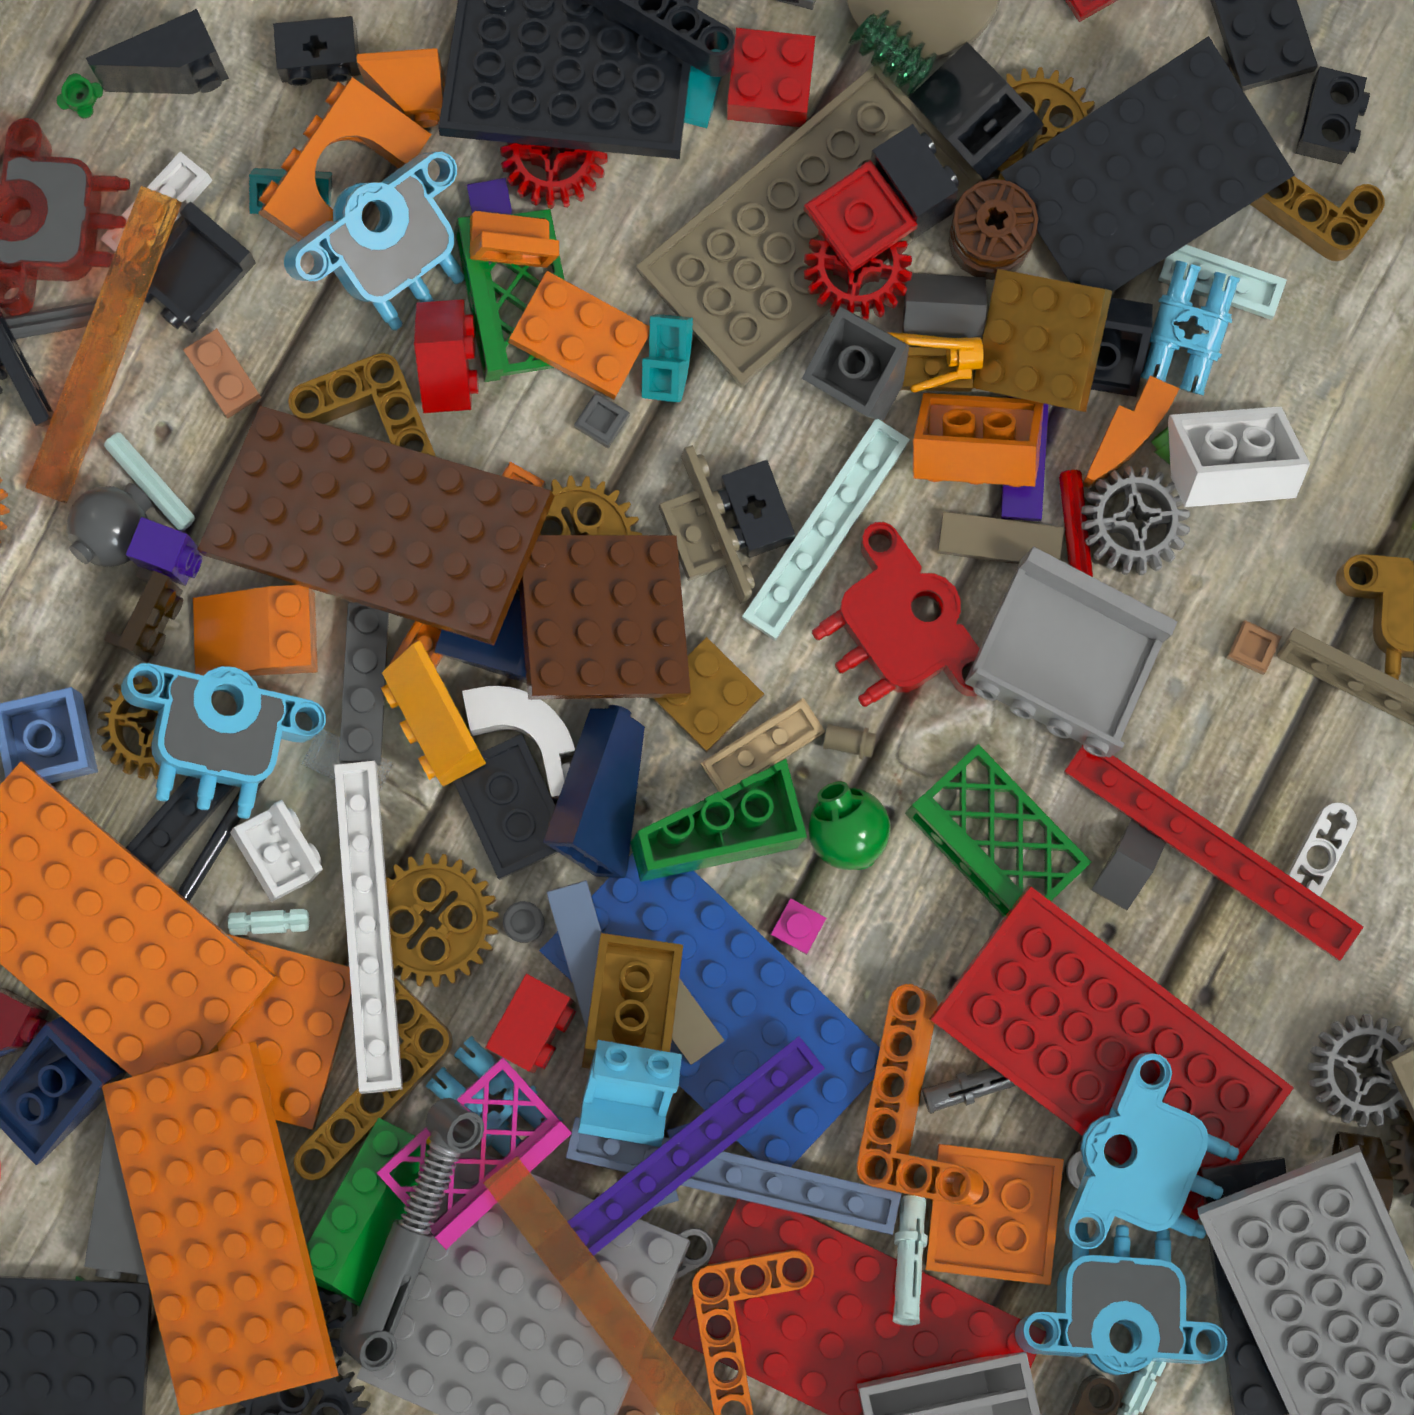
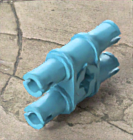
M1176 260L1167 295H1162L1158 300L1161 304L1149 342H1151V346L1141 378L1148 380L1149 376H1153L1157 364L1158 370L1155 378L1166 382L1174 351L1179 350L1181 347L1188 349L1187 353L1190 354L1179 388L1188 392L1191 391L1194 378L1197 376L1192 393L1204 396L1213 362H1218V359L1222 356L1219 352L1228 323L1233 321L1229 310L1240 278L1228 276L1225 289L1222 291L1227 274L1215 272L1206 305L1201 306L1199 309L1192 307L1193 303L1190 302L1201 267L1191 264L1186 279L1183 280L1187 262ZM1190 317L1196 319L1195 326L1201 328L1206 334H1193L1190 339L1184 338L1185 331L1180 329L1179 326L1174 325V323H1185Z
M471 1036L463 1044L475 1054V1057H471L461 1047L456 1051L454 1057L465 1064L476 1076L481 1077L497 1060ZM442 1067L435 1075L447 1085V1088L442 1087L433 1078L425 1087L428 1090L430 1089L440 1099H457L466 1088L448 1073L445 1067ZM501 1070L489 1081V1094L496 1096L507 1089L503 1094V1099L512 1100L513 1081ZM532 1085L530 1088L537 1094L536 1087ZM483 1088L472 1098L483 1099ZM519 1089L518 1100H529ZM464 1104V1106L478 1114L482 1119V1104ZM503 1105L505 1108L501 1113L493 1110L487 1114V1129L511 1130L507 1126L510 1124L508 1120L512 1115V1105ZM518 1105L517 1115L519 1114L534 1129L542 1123L541 1118L544 1115L535 1106ZM555 1114V1116L562 1122L563 1119ZM486 1134V1147L488 1148L491 1145L499 1154L505 1157L510 1152V1135ZM516 1135L517 1146L522 1140Z

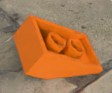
M300 585L267 586L193 598L195 674L204 676L208 671L221 666L236 667L247 672L250 676L318 672L315 592L312 589Z

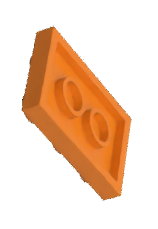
M546 271L511 334L508 343L615 400L649 337L650 326Z

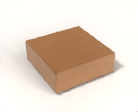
M1244 620L1226 658L1264 675L1282 636Z

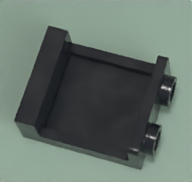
M190 201L180 212L184 219L181 224L138 271L131 267L127 274L134 283L130 289L147 304L153 299L163 308L160 315L177 330L183 325L193 333L256 262L249 250Z

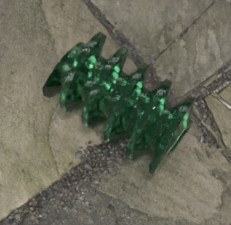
M887 9L877 15L871 14L854 32L848 44L852 46L862 41L859 49L861 56H866L874 51L871 65L876 67L886 62L882 72L886 78L898 72L894 84L897 88H901L910 83L906 93L908 97L932 71L937 54L933 52L923 58L921 54L925 43L922 41L911 47L909 43L913 32L910 30L899 36L897 33L902 22L897 20L888 26L886 20L890 11Z

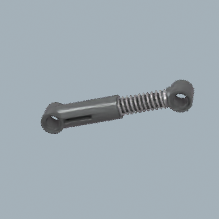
M444 1098L437 1101L427 1113L426 1126L431 1134L429 1138L431 1140L429 1144L430 1149L426 1151L430 1156L424 1158L427 1164H422L421 1167L424 1171L418 1172L421 1179H415L418 1186H412L415 1193L411 1192L410 1196L413 1199L407 1200L410 1206L404 1207L407 1214H401L404 1219H396L393 1222L357 1315L349 1319L340 1332L339 1341L342 1349L369 1371H378L385 1368L396 1355L397 1341L394 1334L434 1234L430 1232V1225L434 1224L432 1219L437 1217L435 1211L440 1209L438 1204L442 1203L441 1197L445 1196L443 1190L448 1189L446 1183L451 1182L449 1176L454 1174L452 1169L456 1168L454 1162L459 1161L461 1153L470 1151L477 1146L483 1137L484 1123L481 1117L453 1098Z

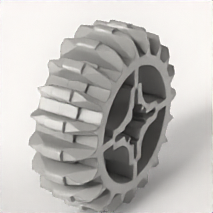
M1127 466L1123 473L1124 479L1115 470L1111 471L1108 475L1110 484L1105 480L1099 479L1095 483L1099 493L1089 491L1085 497L1093 506H1083L1081 510L1082 514L1092 519L1081 524L1082 530L1094 533L1085 540L1086 545L1091 547L1098 544L1100 546L1093 557L1096 560L1101 559L1104 554L1111 557L1106 565L1110 570L1114 568L1117 561L1122 562L1121 571L1124 575L1129 574L1132 564L1136 565L1138 575H1144L1147 572V562L1154 571H1159L1162 568L1161 558L1171 563L1176 557L1172 549L1182 550L1185 546V542L1178 536H1184L1190 532L1189 526L1179 522L1188 519L1190 511L1177 509L1183 503L1179 495L1174 498L1171 495L1175 489L1173 481L1166 487L1160 484L1164 478L1162 472H1158L1153 480L1148 479V467H1142L1138 477H1135L1133 468ZM1125 492L1124 511L1114 513L1112 517L1103 518L1106 502L1113 496ZM1138 492L1152 497L1159 503L1161 508L1156 509L1146 506L1142 501L1141 493ZM1131 510L1135 513L1136 519H1143V523L1138 529L1135 528L1134 522H1127L1132 513ZM1167 523L1163 541L1157 546L1146 550L1147 530L1157 528L1159 524ZM1107 530L1110 533L1124 535L1128 540L1129 547L1133 548V550L1123 548L1114 542L1107 533Z
M1371 1014L1362 1015L1360 1026L1354 1015L1346 1017V1029L1338 1021L1331 1023V1030L1335 1037L1326 1032H1321L1318 1038L1326 1045V1048L1314 1046L1310 1050L1313 1055L1321 1057L1320 1063L1314 1062L1307 1065L1308 1070H1319L1320 1078L1311 1079L1309 1085L1311 1087L1323 1086L1324 1091L1315 1097L1317 1102H1324L1331 1098L1333 1101L1328 1106L1327 1113L1335 1115L1343 1108L1341 1114V1122L1350 1123L1356 1113V1122L1359 1127L1367 1126L1369 1115L1376 1126L1383 1125V1111L1390 1119H1397L1399 1113L1394 1104L1396 1103L1404 1109H1407L1391 1073L1382 1065L1381 1056L1383 1049L1380 1047L1383 1044L1393 1057L1412 1047L1414 1044L1411 1038L1401 1042L1397 1040L1403 1031L1400 1026L1393 1027L1387 1033L1388 1019L1384 1017L1379 1018L1373 1028ZM1359 1035L1370 1037L1367 1046H1363L1361 1052L1356 1057L1338 1053L1342 1045L1353 1037ZM1368 1061L1371 1065L1367 1068H1372V1073L1380 1077H1363L1361 1080L1359 1075L1362 1073H1357V1067L1350 1064H1362ZM1334 1065H1336V1068L1344 1071L1348 1077V1087L1346 1090L1349 1092L1348 1097L1340 1091L1336 1084L1333 1071ZM1372 1085H1385L1391 1088L1389 1093L1380 1101L1367 1106L1359 1104L1362 1095H1367Z

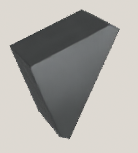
M1131 819L1091 890L1127 911L1153 873L1166 843Z

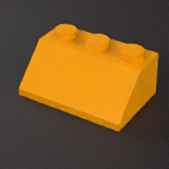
M420 640L413 643L382 672L387 684L381 687V690L390 707L394 709L399 706L406 719L399 724L409 743L413 744L418 741L425 755L419 757L418 760L428 779L431 780L437 777L441 785L445 786L485 765L486 762Z

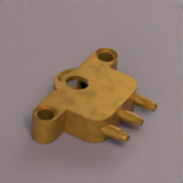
M1367 554L1355 555L1348 559L1337 571L1336 585L1346 596L1375 599L1373 618L1374 641L1378 648L1386 654L1384 673L1399 680L1402 658L1414 659V560ZM1350 567H1358L1366 574L1365 585L1356 584L1349 577Z

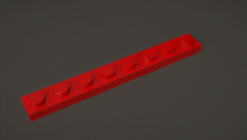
M1082 745L1065 769L1064 773L1338 962L1341 961L1364 928V926L1114 755L1110 758L1107 756L1098 757L1087 752Z

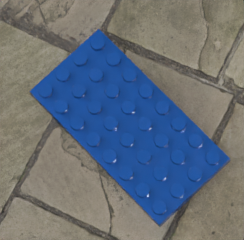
M632 853L629 856L625 878L609 877L592 895L602 933L683 945L679 978L725 1040L692 1065L689 1064L674 1041H671L670 1052L682 1054L679 1086L705 1111L798 1036H800L825 1069L737 1140L755 1159L792 1167L874 1079L880 1047L695 871L640 882ZM557 931L539 951L572 982Z

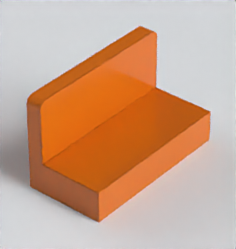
M474 211L470 216V259L547 268L559 257V240L549 239V221L546 219Z

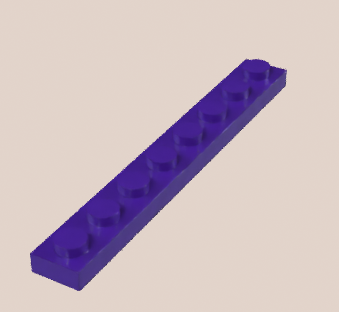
M798 1036L534 1249L560 1282L563 1281L825 1069L800 1036Z

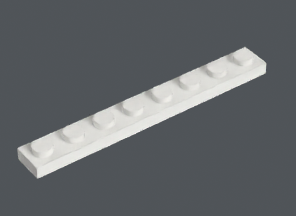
M375 761L334 765L359 1092L366 1094L403 1090L377 764Z

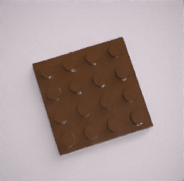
M539 535L519 583L528 700L687 697L691 694L677 535Z

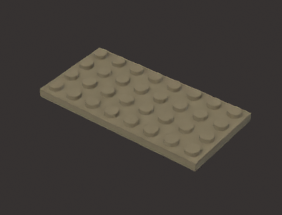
M877 63L636 265L638 273L677 316L693 318L692 333L740 387H743L830 312L832 303L829 302L826 306L819 307L817 300L822 293L809 294L808 286L813 281L804 279V270L811 267L804 263V255L814 253L809 248V241L811 239L821 240L818 235V228L804 211L806 203L871 160L874 148L912 124L920 134L925 132L931 138L937 151L934 155L942 167L948 165L955 173L959 181V186L957 187L959 191L955 205L966 190L982 181V178ZM908 234L901 240H905L909 245L915 239L912 240V238ZM832 250L829 255L835 256L836 253ZM883 252L875 257L883 260V264L889 262ZM863 266L854 271V283H857L858 275L861 273ZM825 270L833 285L847 293L848 285L846 281L840 276L833 275V271Z

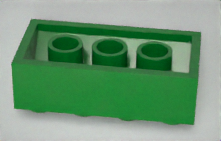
M379 1117L307 1243L316 1284L359 1307L394 1220H402L404 1218H402L401 1214H407L404 1210L406 1205L376 1172L410 1142L415 1135ZM426 1144V1151H428L430 1146ZM420 1146L409 1156H420ZM425 1151V1157H429L430 1155ZM402 1161L389 1174L400 1186H418L415 1179L419 1178V1162Z

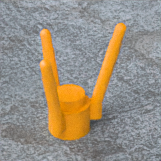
M887 332L908 345L946 348L948 367L956 368V371L912 385L910 390L913 393L959 379H971L972 370L982 369L983 344L981 337L947 338Z

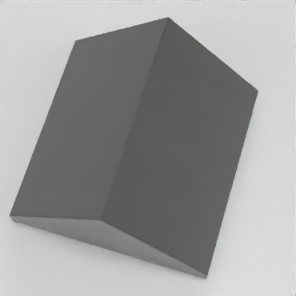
M912 273L911 281L905 282L907 292L904 296L902 333L947 338L981 337L983 339L987 310L986 277ZM909 345V347H921V346Z

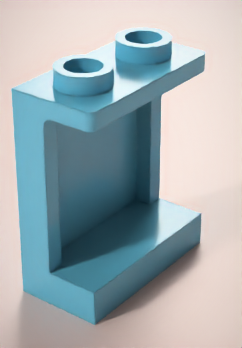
M598 1040L582 1098L578 1133L661 1147L667 1111L672 1095L677 1092L679 1086L682 1054Z

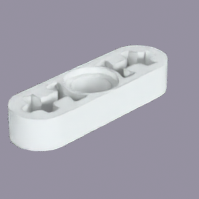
M1332 803L1320 810L1287 872L1290 877L1299 883H1302L1305 875L1297 874L1299 868L1309 876L1319 877L1318 883L1312 879L1306 885L1309 890L1318 896H1321L1355 831L1357 818L1351 807L1344 803ZM1340 812L1343 814L1341 821L1346 824V828L1337 829L1330 839L1331 841L1338 842L1337 847L1328 840L1316 838L1317 832L1324 836L1331 827V822L1326 819L1327 815L1333 816ZM1313 846H1320L1328 853L1329 861L1323 869H1314L1307 862V852Z

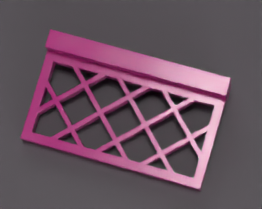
M503 1057L455 1099L463 1105L465 1103L482 1104L484 1132L480 1140V1158H459V1161L454 1162L479 1164L478 1182L471 1188H454V1174L449 1176L451 1182L448 1183V1189L443 1190L444 1193H448L447 1210L434 1221L433 1225H430V1232L434 1234L435 1239L445 1250L572 1134ZM501 1070L513 1081L512 1100L488 1099L489 1081ZM483 1088V1099L472 1098ZM519 1089L529 1100H518ZM488 1104L512 1105L511 1130L487 1129ZM518 1105L535 1106L546 1118L533 1131L516 1130ZM427 1126L376 1172L408 1207L410 1205L407 1203V1200H412V1198L406 1192H415L412 1186H400L389 1173L402 1161L419 1162V1171H424L421 1165L425 1164L426 1139L431 1135L427 1130ZM486 1134L510 1135V1152L503 1159H485ZM516 1135L527 1136L516 1146ZM420 1146V1156H409ZM485 1164L495 1165L484 1175ZM453 1193L464 1194L453 1204Z

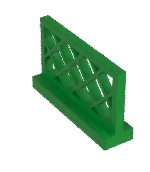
M550 209L511 214L548 220L549 239L557 240ZM470 216L459 217L454 231L470 312L474 315L475 338L484 382L500 380L501 376L554 368L541 360H533L535 357L532 355L528 357L526 362L509 364L506 348L510 344L508 341L515 328L502 321L498 311L507 300L524 312L527 304L512 295V291L522 278L536 288L541 281L527 272L530 266L524 265L521 268L516 264L501 263L516 273L517 276L507 290L493 282L491 272L498 262H491L489 265V261L470 259ZM559 254V257L550 265L552 266L553 274L565 280ZM495 292L502 296L498 303L496 302ZM502 330L509 334L505 342Z
M979 744L905 812L911 821L1003 917L1007 915L1022 895L1023 878L1044 879V897L1052 901L1092 863ZM975 758L988 770V784L966 783V766ZM959 774V783L950 782ZM995 778H996L1002 785H996V784H995ZM942 789L959 790V811L944 810L933 797ZM966 790L988 791V812L966 811ZM995 792H1009L1016 799V814L994 813ZM1023 807L1029 814H1023ZM952 818H959V825ZM966 818L988 819V841L973 840L966 833ZM994 820L1016 821V842L994 841ZM1023 821L1038 822L1044 828V843L1023 842ZM1051 837H1052L1058 844H1051ZM980 847L988 848V855ZM994 848L1016 849V871L1001 870L994 863ZM1023 849L1044 850V872L1023 871ZM1051 851H1066L1077 865L1069 873L1052 872ZM1009 877H1016V885ZM1052 879H1060L1061 881L1052 888Z

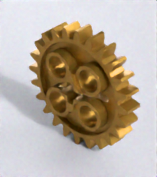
M1042 67L1038 68L1035 78H1030L1026 68L1022 69L1021 80L1016 81L1010 73L1006 74L1007 83L1024 101H1028L1034 106L1033 111L1038 117L1043 101L1048 100L1050 102L1042 120L1044 124L1042 134H1038L1032 151L1071 127L1095 109L1094 101L1082 103L1086 95L1084 87L1075 92L1072 91L1074 78L1070 77L1063 84L1059 83L1058 70L1053 72L1050 79L1044 78ZM1065 113L1070 116L1072 122L1065 128H1057L1052 125L1050 120L1055 114ZM1029 140L988 178L998 174V180H1005L1001 172L1024 157L1029 146Z
M571 475L568 477L566 487L564 488L561 487L556 479L552 480L551 489L555 497L545 520L557 522L561 527V535H571L570 529L561 513L563 508L569 510L576 535H642L640 532L630 530V527L634 526L639 518H626L625 516L631 503L626 502L618 506L615 502L620 493L619 490H615L607 496L604 494L605 482L602 481L596 489L590 488L589 476L585 477L581 486H576L575 480ZM585 506L593 507L599 514L598 523L592 526L582 524L578 519L577 511Z
M425 853L423 865L420 866L412 856L408 857V870L404 871L395 864L393 868L397 877L394 880L386 877L393 971L402 967L401 980L405 982L415 973L417 986L420 987L424 985L427 976L431 977L436 988L440 987L441 979L444 975L447 976L452 984H456V971L461 970L470 977L472 973L468 964L471 961L480 965L484 964L482 957L478 954L481 949L493 951L494 949L485 939L487 935L499 934L497 929L489 926V921L499 918L500 914L488 911L487 908L496 901V897H483L482 893L487 889L489 883L487 881L477 884L473 882L478 873L475 868L463 874L464 861L461 859L456 861L451 868L449 867L446 854H442L438 864H434L431 855ZM427 881H437L441 886L439 898L433 902H424L420 896L422 885ZM454 891L457 892L458 897L438 917L442 923L438 929L429 927L413 949H408L407 944L427 924L426 919L423 918L425 913H437L448 896ZM460 907H467L472 912V921L464 929H456L451 923L453 911ZM401 912H410L414 918V926L408 933L398 934L393 927L395 916ZM439 938L445 944V953L439 960L430 961L425 957L424 946L430 939Z

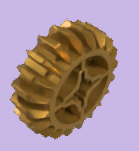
M142 676V683H139L136 677L133 678L134 688L139 693H152V683L148 678ZM117 683L113 686L114 691L120 695L116 701L108 696L103 700L105 704L112 707L110 713L105 711L98 713L99 719L109 723L108 726L98 728L97 734L102 737H111L101 745V748L105 752L116 750L112 754L110 762L118 765L125 761L122 770L124 773L131 775L138 767V778L146 780L152 768L155 779H158L160 766L155 762L152 755V739L155 728L151 732L139 724L153 722L154 719H157L155 716L158 715V711L144 708L138 713H128L127 711L131 704L124 699L121 685ZM123 726L138 731L139 745L142 747L140 756L135 755L128 748L123 737Z

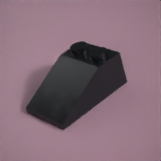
M197 9L86 58L105 92L207 93L220 87L222 81L229 79Z

